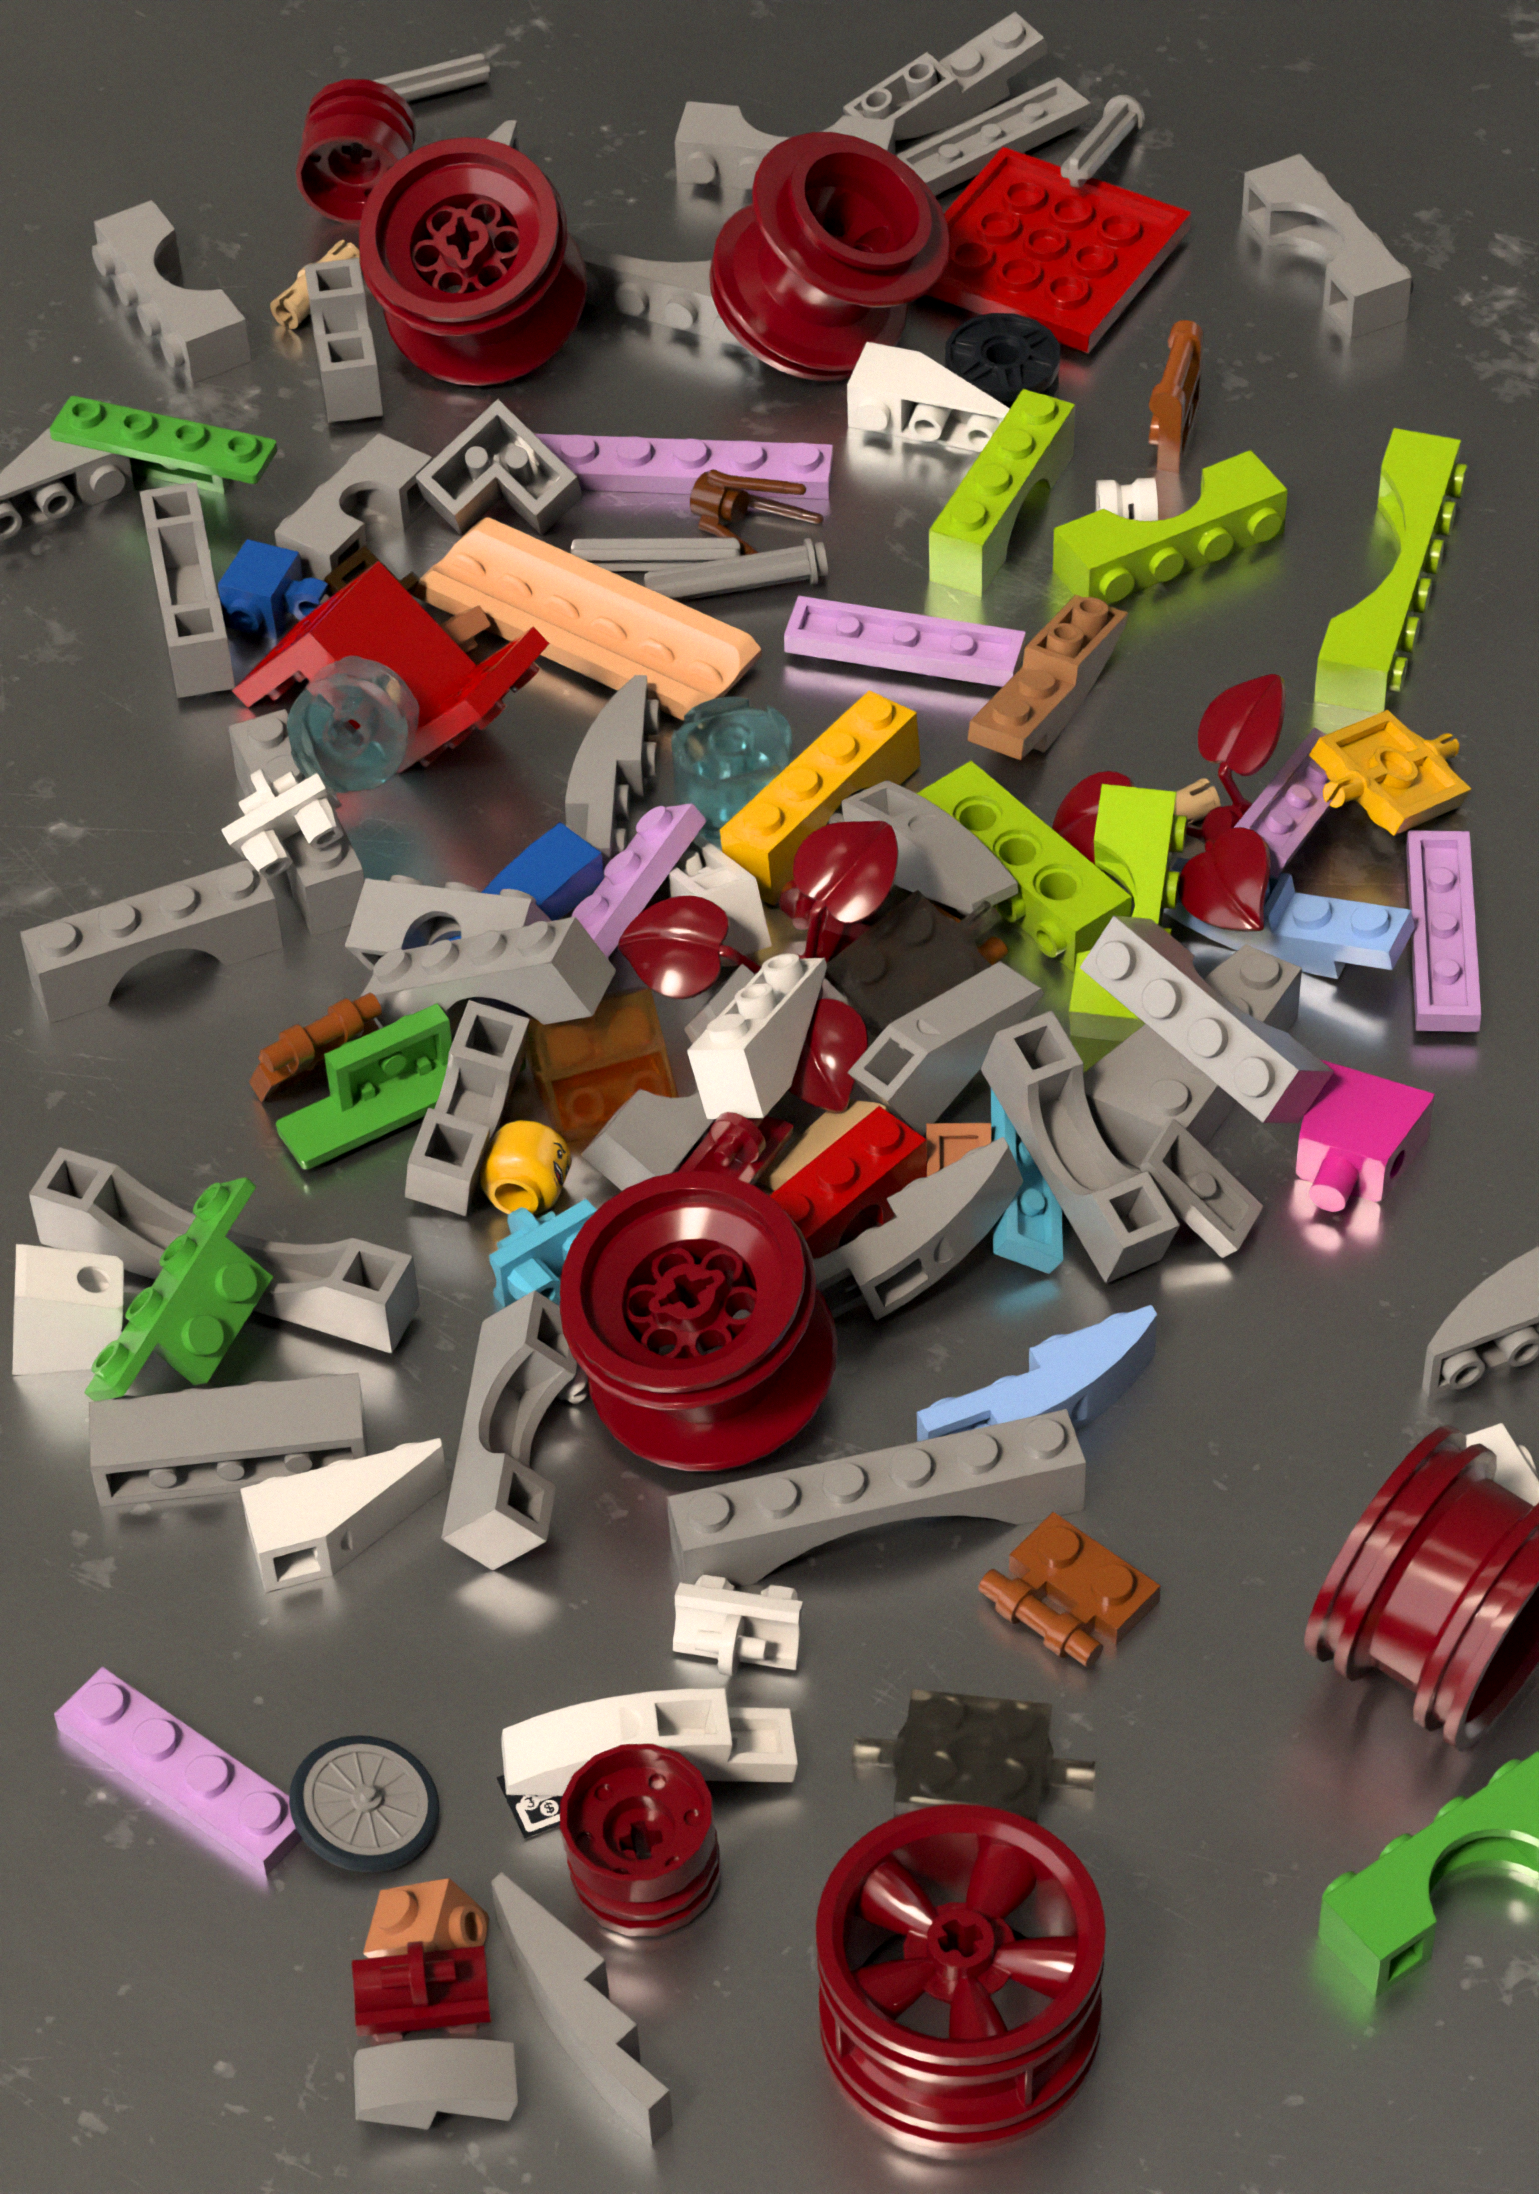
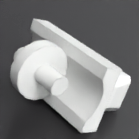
M260 768L250 774L257 792L238 802L245 816L221 829L229 845L245 860L248 859L264 878L271 879L287 870L293 863L282 842L284 839L302 830L308 843L314 849L328 846L343 836L340 821L335 810L341 807L342 804L334 790L325 784L318 773L299 783L291 771L272 782L265 771Z
M703 1574L695 1585L679 1583L675 1593L676 1623L673 1639L674 1652L718 1658L719 1674L735 1676L739 1662L796 1670L800 1659L803 1601H798L797 1592L794 1588L770 1585L767 1589L762 1590L760 1595L734 1591V1586L726 1578Z

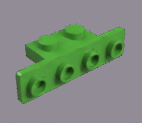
M71 396L49 428L52 440L129 457L132 474L177 484L197 482V487L200 489L225 494L233 480L250 484L258 483L277 453L276 440L78 396Z
M438 1003L414 1014L403 1016L390 1025L359 1039L350 1040L339 1048L324 1054L330 1096L280 1118L276 1122L278 1135L301 1168L310 1169L425 1116L428 1108H435L446 1074L448 1054L453 1043L449 1018ZM526 1057L523 1059L519 1072L526 1069Z
M247 1177L224 1183H214L200 1195L193 1207V1213L196 1217L187 1232L177 1237L162 1254L159 1265L163 1269L151 1287L144 1289L138 1294L128 1307L126 1319L129 1322L119 1338L109 1343L94 1360L91 1371L95 1375L84 1392L93 1401L122 1397L128 1391L152 1351L192 1384L198 1385L209 1381L273 1278L263 1267L225 1237L256 1189V1185Z

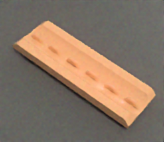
M489 517L478 521L441 561L433 565L420 578L421 580L412 595L452 615L480 605L491 624L485 630L509 641H513L534 626L550 643L540 655L613 689L620 690L635 675H647L649 699H659L661 711L694 726L712 710L762 656L760 646L748 633Z

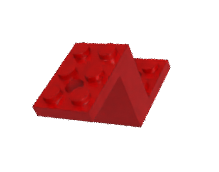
M378 561L302 618L246 675L232 692L247 707H250L266 694L272 701H275L296 680L301 682L307 677L399 774L417 761L423 767L428 766L448 746L451 749L458 746L476 727L482 730L505 709L506 704L502 699L510 690L516 693L538 673L540 668L534 661L550 643L533 626L476 665Z

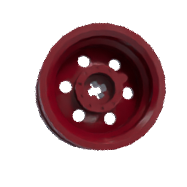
M1445 1425L1427 1435L1404 1458L1383 1484L1353 1528L1330 1568L1308 1619L1304 1646L1307 1653L1321 1662L1334 1659L1335 1671L1352 1682L1365 1677L1373 1669L1378 1668L1415 1692L1417 1695L1413 1706V1721L1429 1732L1437 1730L1444 1725L1443 1741L1461 1752L1473 1746L1487 1733L1539 1666V1503L1533 1506L1494 1482L1497 1468V1456L1494 1452L1480 1443L1467 1447V1437L1455 1427Z

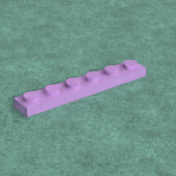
M534 434L577 476L580 490L691 494L692 488L699 476L704 472L714 469L728 475L788 481L806 486V493L803 495L746 490L748 494L755 496L829 499L833 467V444Z

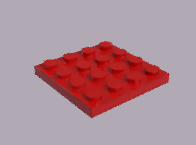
M1002 147L944 213L950 237L948 264L941 279L926 295L982 315L989 313H1015L1035 319L1050 329L1059 343L1089 353L1190 231L1192 212L1092 177L1082 187H1072L1070 180L1061 176L1060 166Z

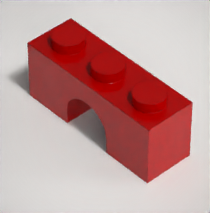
M878 1106L769 1196L778 1203L802 1231L813 1259L821 1258L838 1249L839 1241L845 1228L861 1210L881 1225H884L894 1217L886 1198L900 1192L912 1181L927 1177V1139L881 1106Z

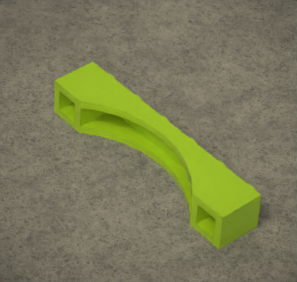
M1398 428L1393 429L1381 465L1378 509L1392 528L1399 545L1400 555L1393 570L1373 593L1353 608L1331 618L1317 660L1315 702L1381 713L1386 709L1391 691L1401 693L1408 664V658L1402 657L1403 651L1413 653L1415 650L1420 618L1414 616L1416 612L1425 614L1427 611L1432 590V579L1427 578L1428 573L1438 575L1444 551V540H1439L1440 535L1450 536L1456 512V502H1451V498L1461 499L1466 484L1468 465L1459 463L1461 440Z

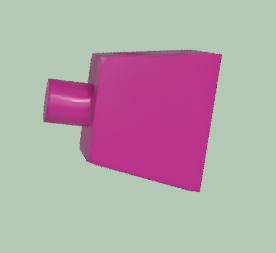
M1321 1060L1334 1072L1303 1116L1298 1141L1296 1174L1300 1179L1313 1183L1309 1190V1197L1316 1206L1326 1211L1336 1212L1344 1209L1350 1195L1372 1202L1385 1200L1430 1136L1435 1094Z

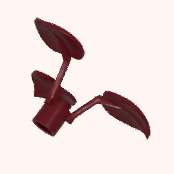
M1276 674L1258 677L1228 688L1209 704L1199 725L1198 748L1200 754L1207 761L1220 764L1218 777L1233 804L1232 806L1217 807L1211 810L1206 815L1202 828L1187 823L1186 835L1204 843L1206 852L1192 857L1183 867L1179 881V895L1183 906L1190 914L1206 924L1224 930L1254 932L1264 929V900L1270 877V851L1265 839L1254 830L1243 827L1234 828L1252 803L1242 796L1232 778V770L1241 776L1256 774L1265 766L1277 746L1285 714L1286 688L1284 678ZM1114 771L1095 773L1074 786L1060 804L1052 825V829L1094 865V835L1102 784L1135 787L1130 778Z
M851 821L832 823L812 832L799 846L794 857V881L804 896L816 900L810 910L805 952L803 955L796 954L799 956V959L819 958L817 954L821 917L826 908L840 923L854 925L874 915L887 900L894 885L899 859L897 838L893 827L887 822ZM677 896L648 907L628 925L619 939V951L629 961L642 982L652 991L672 999L694 998L711 988L721 972L720 957L727 958L738 966L743 964L755 975L762 968L735 948L722 945L729 931V919L722 908L702 897ZM821 985L793 1081L787 1091L815 1107L831 1112L844 1113L856 1083L847 1072L868 1049V1034L861 1016L854 1008L839 1000L822 999L823 987Z

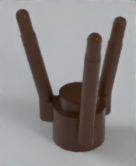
M711 469L709 472H704L699 476L690 495L691 512L701 517L698 528L717 537L737 538L742 556L759 552L724 525L730 522H740L745 516L748 507L813 524H822L824 521V517L820 513L748 494L746 491L803 495L806 493V486L800 483L728 475Z

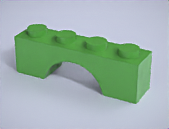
M1539 1751L1524 1761L1518 1758L1508 1761L1495 1772L1486 1787L1468 1799L1465 1796H1458L1452 1799L1438 1812L1433 1823L1414 1836L1405 1833L1396 1837L1383 1849L1377 1861L1358 1874L1354 1871H1349L1340 1875L1323 1893L1318 1936L1375 1998L1431 1959L1437 1919L1432 1909L1430 1898L1448 1879L1471 1869L1497 1867L1514 1870L1539 1881Z

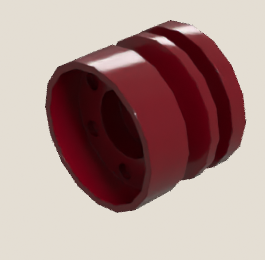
M344 79L326 85L312 98L306 113L305 127L302 134L303 142L299 150L296 166L298 190L309 206L324 217L345 224H360L362 212L369 195L381 177L400 159L414 151L413 145L417 133L415 115L406 100L390 87L368 79Z
M648 1743L621 1744L596 1754L572 1775L560 1800V1831L564 1850L567 1854L571 1883L582 1909L602 1927L629 1937L661 1936L688 1925L709 1905L720 1881V1847L715 1828L712 1796L701 1771L680 1753ZM651 1854L650 1858L637 1860L639 1855Z

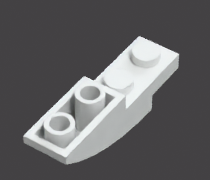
M678 1689L604 1698L530 1718L503 1729L501 1736L506 1795L563 1796L572 1775L596 1754L621 1744L652 1743L676 1751L701 1771L705 1781L793 1782L798 1766L790 1709L727 1707L725 1689Z

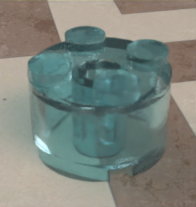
M347 656L325 666L307 683L292 705L287 718V732L292 749L291 755L295 765L307 779L318 773L329 788L331 787L335 793H347L348 791L366 789L368 791L383 785L397 771L414 742L418 727V702L402 678L381 663L363 659L359 656ZM350 719L357 721L361 725L354 733L344 727Z
M722 697L698 704L684 715V724L677 732L674 730L671 737L677 805L694 804L707 820L699 832L710 839H721L720 829L793 762L792 731L785 717L778 710L768 705L767 712L749 707V699Z

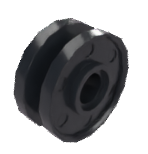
M989 313L970 318L953 330L945 343V368L1008 408H1011L1023 389L1058 399L1060 344L1053 332L1035 319L1015 313Z

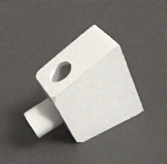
M16 1244L12 1375L92 1368L98 1354L109 1343L117 1340L129 1322L126 1319L127 1309L138 1294H140L138 1292H123V1261L120 1258L111 1255Z

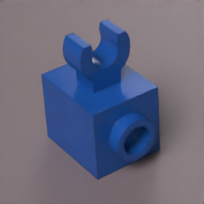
M248 539L218 583L225 627L273 639L279 637L293 614L301 620L322 603L320 602L329 589L328 584L316 578L303 579L300 553L298 551Z

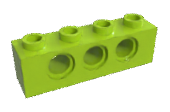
M973 761L967 762L916 793L955 818L999 859L1017 881L1018 894L995 904L997 911L1005 920L1011 923L1015 922L1035 939L1036 944L1045 955L1051 958L1055 957L1071 972L1075 973L1077 954L1092 950L1113 916L1131 917L1132 896Z

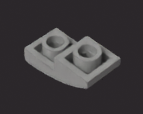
M464 2038L411 2040L357 2050L353 2059L356 2120L429 2129L437 2111L509 2121L518 2104L513 2042Z

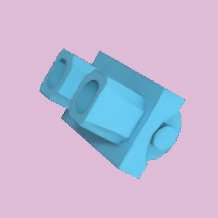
M587 1199L557 1216L554 1212L550 1211L536 1219L531 1212L523 1207L508 1215L507 1222L511 1235L497 1242L498 1250L489 1255L490 1264L497 1281L496 1287L493 1288L494 1297L504 1308L534 1290L555 1304L560 1298L561 1284L557 1277L562 1275V1267L571 1243L584 1223L597 1211Z

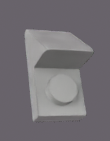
M1175 1118L1165 1123L1140 1164V1172H1149L1172 1213L1179 1215L1220 1257L1223 1258L1239 1250L1261 1212L1263 1205Z

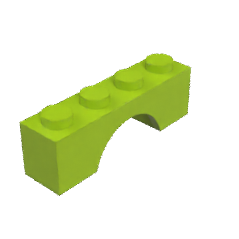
M1022 390L929 529V581L979 597L984 595L1006 560L1011 532L1028 492L1033 485L1052 490L1074 456L1075 404L1029 390Z
M1252 450L1246 451L1203 468L1200 499L1193 507L1178 516L1158 521H1139L1118 516L1103 508L1055 527L1053 571L1074 596L1093 597L1104 601L1106 604L1122 600L1136 592L1161 582L1169 581L1178 575L1210 562L1218 561L1225 556L1284 533L1288 490Z
M1102 784L1094 835L1095 866L1115 877L1132 896L1135 908L1131 917L1152 919L1162 928L1164 908L1176 909L1180 872L1169 870L1172 852H1184L1187 816L1177 815L1175 791ZM1162 928L1172 936V929ZM1091 950L1078 953L1069 1008L1070 1036L1123 1042L1146 1023L1080 968Z

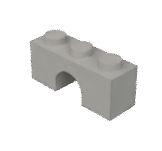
M359 258L304 265L328 423L382 416L383 408L372 332L368 323Z
M378 433L361 450L353 453L348 462L326 483L318 486L314 494L302 506L280 523L279 527L275 530L277 547L300 553L303 579L316 578L323 581L330 572L364 545L367 547L365 524L383 523L404 532L431 506L422 497L415 476L433 460V457Z
M393 875L390 881L365 878L345 947L369 970H373L375 964L382 956L395 949L417 948L432 945L454 936H461V939L482 935L492 930L499 932L529 926L538 921L550 922L551 920L536 905L537 901L533 896L519 890L502 889L500 895L481 893L476 888L459 882H447L444 888L426 886L421 881L404 875Z
M468 1000L448 1054L446 1074L438 1101L434 1109L428 1108L408 1160L405 1188L406 1198L463 1216L467 1215L480 1180V1169L493 1137L498 1131L525 1057L530 1019Z

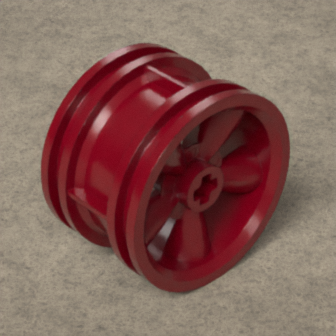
M947 1804L910 1811L886 1821L861 1837L839 1860L822 1891L816 1918L817 1969L820 1980V2038L828 2069L837 2086L849 2102L868 2120L894 2136L921 2146L953 2151L981 2150L1009 2144L1033 2134L1057 2118L1075 2100L1092 2072L1100 2045L1101 1983L1104 1972L1106 1938L1105 1915L1101 1898L1093 1879L1077 1855L1050 1831L1020 1815L982 1805ZM1011 1929L1021 1933L1029 1939L1015 1941ZM898 1933L907 1936L904 1942V1959L861 1968L868 1957L892 1936ZM1012 1979L1023 1986L1054 1999L1050 2005L1033 2019L1008 2031L990 1996L1001 1990L1007 1981ZM924 1992L937 2000L951 2005L949 2039L911 2030L897 2023L896 2020Z

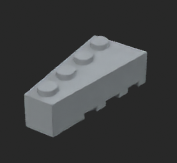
M1245 944L1203 978L1212 989L1231 1004L1271 1027L1288 1032L1298 1018L1302 968ZM1147 1024L1143 1025L1083 1073L1084 1089L1089 1110L1103 1141L1115 1158L1139 1169L1140 1164L1167 1121L1175 1118L1205 1148L1238 1103V1101Z

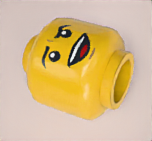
M519 1120L507 1123L495 1133L479 1172L481 1188L495 1207L506 1214H510L520 1207L526 1208L533 1215L545 1213L556 1204L572 1164L570 1148L560 1134L539 1122Z

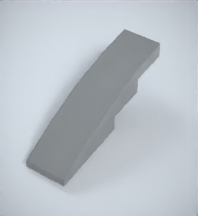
M501 1872L491 1881L496 1919L523 1984L556 2040L599 2095L653 2146L673 2127L670 2090L639 2064L641 2058L637 2024L608 2000L609 1990L605 1959Z

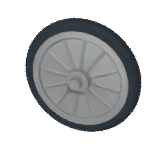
M356 1735L337 1738L322 1744L302 1761L293 1776L290 1786V1813L301 1838L320 1857L348 1870L379 1872L399 1867L415 1858L427 1846L437 1827L439 1798L431 1775L413 1754L398 1744L382 1738Z

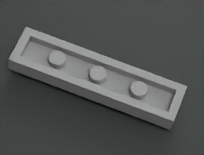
M1057 77L896 156L919 175L935 196L978 175L1002 147L1023 153L1091 120V102L1061 78Z

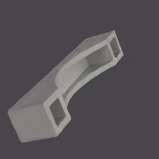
M571 234L579 246L586 266L587 293L585 303L745 348L727 329L715 307L709 280L711 260L678 263L642 260L601 249ZM501 250L502 253H509V251Z
M61 1147L57 1149L29 1193L41 1244L57 1249L117 1256L123 1261L124 1270L152 1279H156L163 1269L159 1265V1261L166 1248L177 1237L187 1232L196 1217L142 1185L117 1164ZM229 1230L225 1236L273 1276L254 1307V1311L392 1354L420 1306L412 1255L354 1237L334 1243L300 1245L272 1242L240 1234Z
M1067 1409L667 1496L671 1547L682 1583L695 1585L703 1574L726 1578L734 1588L755 1584L778 1566L811 1548L848 1533L884 1523L920 1517L961 1515L991 1518L1015 1525H1022L1045 1520L1052 1512L1063 1516L1084 1511L1086 1461Z

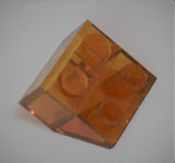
M637 986L603 995L596 1011L590 1017L545 1025L531 1015L525 1017L530 1019L526 1055L532 1078L553 1130L560 1134L566 1143L597 1135L614 1113L639 1089L658 1096L679 1097L651 988Z

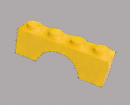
M870 690L867 691L720 829L722 852L756 878L761 900L773 906L780 900L782 887L794 879V857L799 846L812 832L826 826L832 814L842 803V800L860 789L866 790L885 780L901 785L921 766L917 712Z

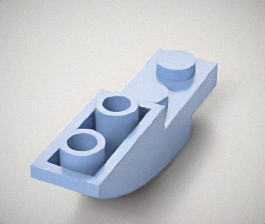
M1177 858L1170 871L1180 872L1181 875L1183 867L1190 859ZM1280 873L1277 878L1270 874L1264 900V929L1262 931H1231L1204 923L1190 914L1183 906L1179 889L1176 909L1164 908V913L1178 922L1238 951L1246 944L1299 966L1304 973L1334 979L1339 978L1346 963L1393 970L1415 928L1410 909L1296 893L1292 875L1287 873Z
M1152 1305L1129 1313H1116L1101 1323L1070 1334L1051 1336L1041 1344L1030 1347L1029 1372L1019 1376L1009 1375L1002 1377L988 1387L957 1398H943L933 1403L929 1408L917 1411V1442L1067 1409L1076 1433L1118 1401L1140 1377L1155 1356L1156 1311Z

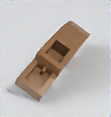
M1075 595L1025 646L1021 669L970 720L967 741L1022 760L1032 748L1045 752L1064 730L1101 674L1127 624L1128 612L1110 607L1104 601L1097 598Z

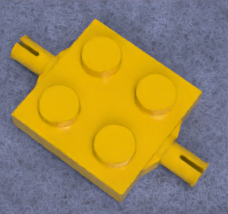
M1389 710L1320 737L1309 753V756L1325 770L1326 776L1331 781L1323 788L1325 802L1327 803L1332 800L1329 806L1337 808L1349 801L1355 800L1367 810L1369 817L1374 823L1387 829L1393 836L1460 807L1472 790L1470 786L1451 770L1445 761L1454 758L1459 752L1458 740L1455 738L1450 741L1453 736L1452 734L1445 733L1433 740H1424L1409 730Z

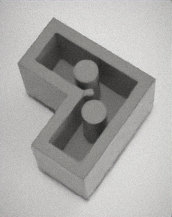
M499 399L488 407L415 476L422 497L461 536L502 497L541 536L582 498L577 476Z

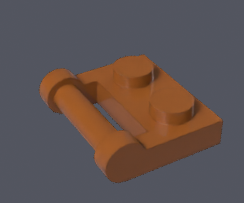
M1189 320L1178 321L1172 326L1168 338V346L1171 349L1161 383L1153 388L1149 401V409L1153 413L1149 432V445L1158 446L1157 470L1175 473L1180 471L1201 400L1204 333L1197 323Z

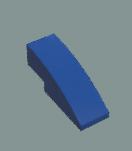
M559 822L509 863L481 893L500 895L502 889H514L525 892L536 899V905L551 921L559 920L577 907L585 898L592 895L603 881L602 853L563 823ZM454 936L446 940H458L461 939V936Z

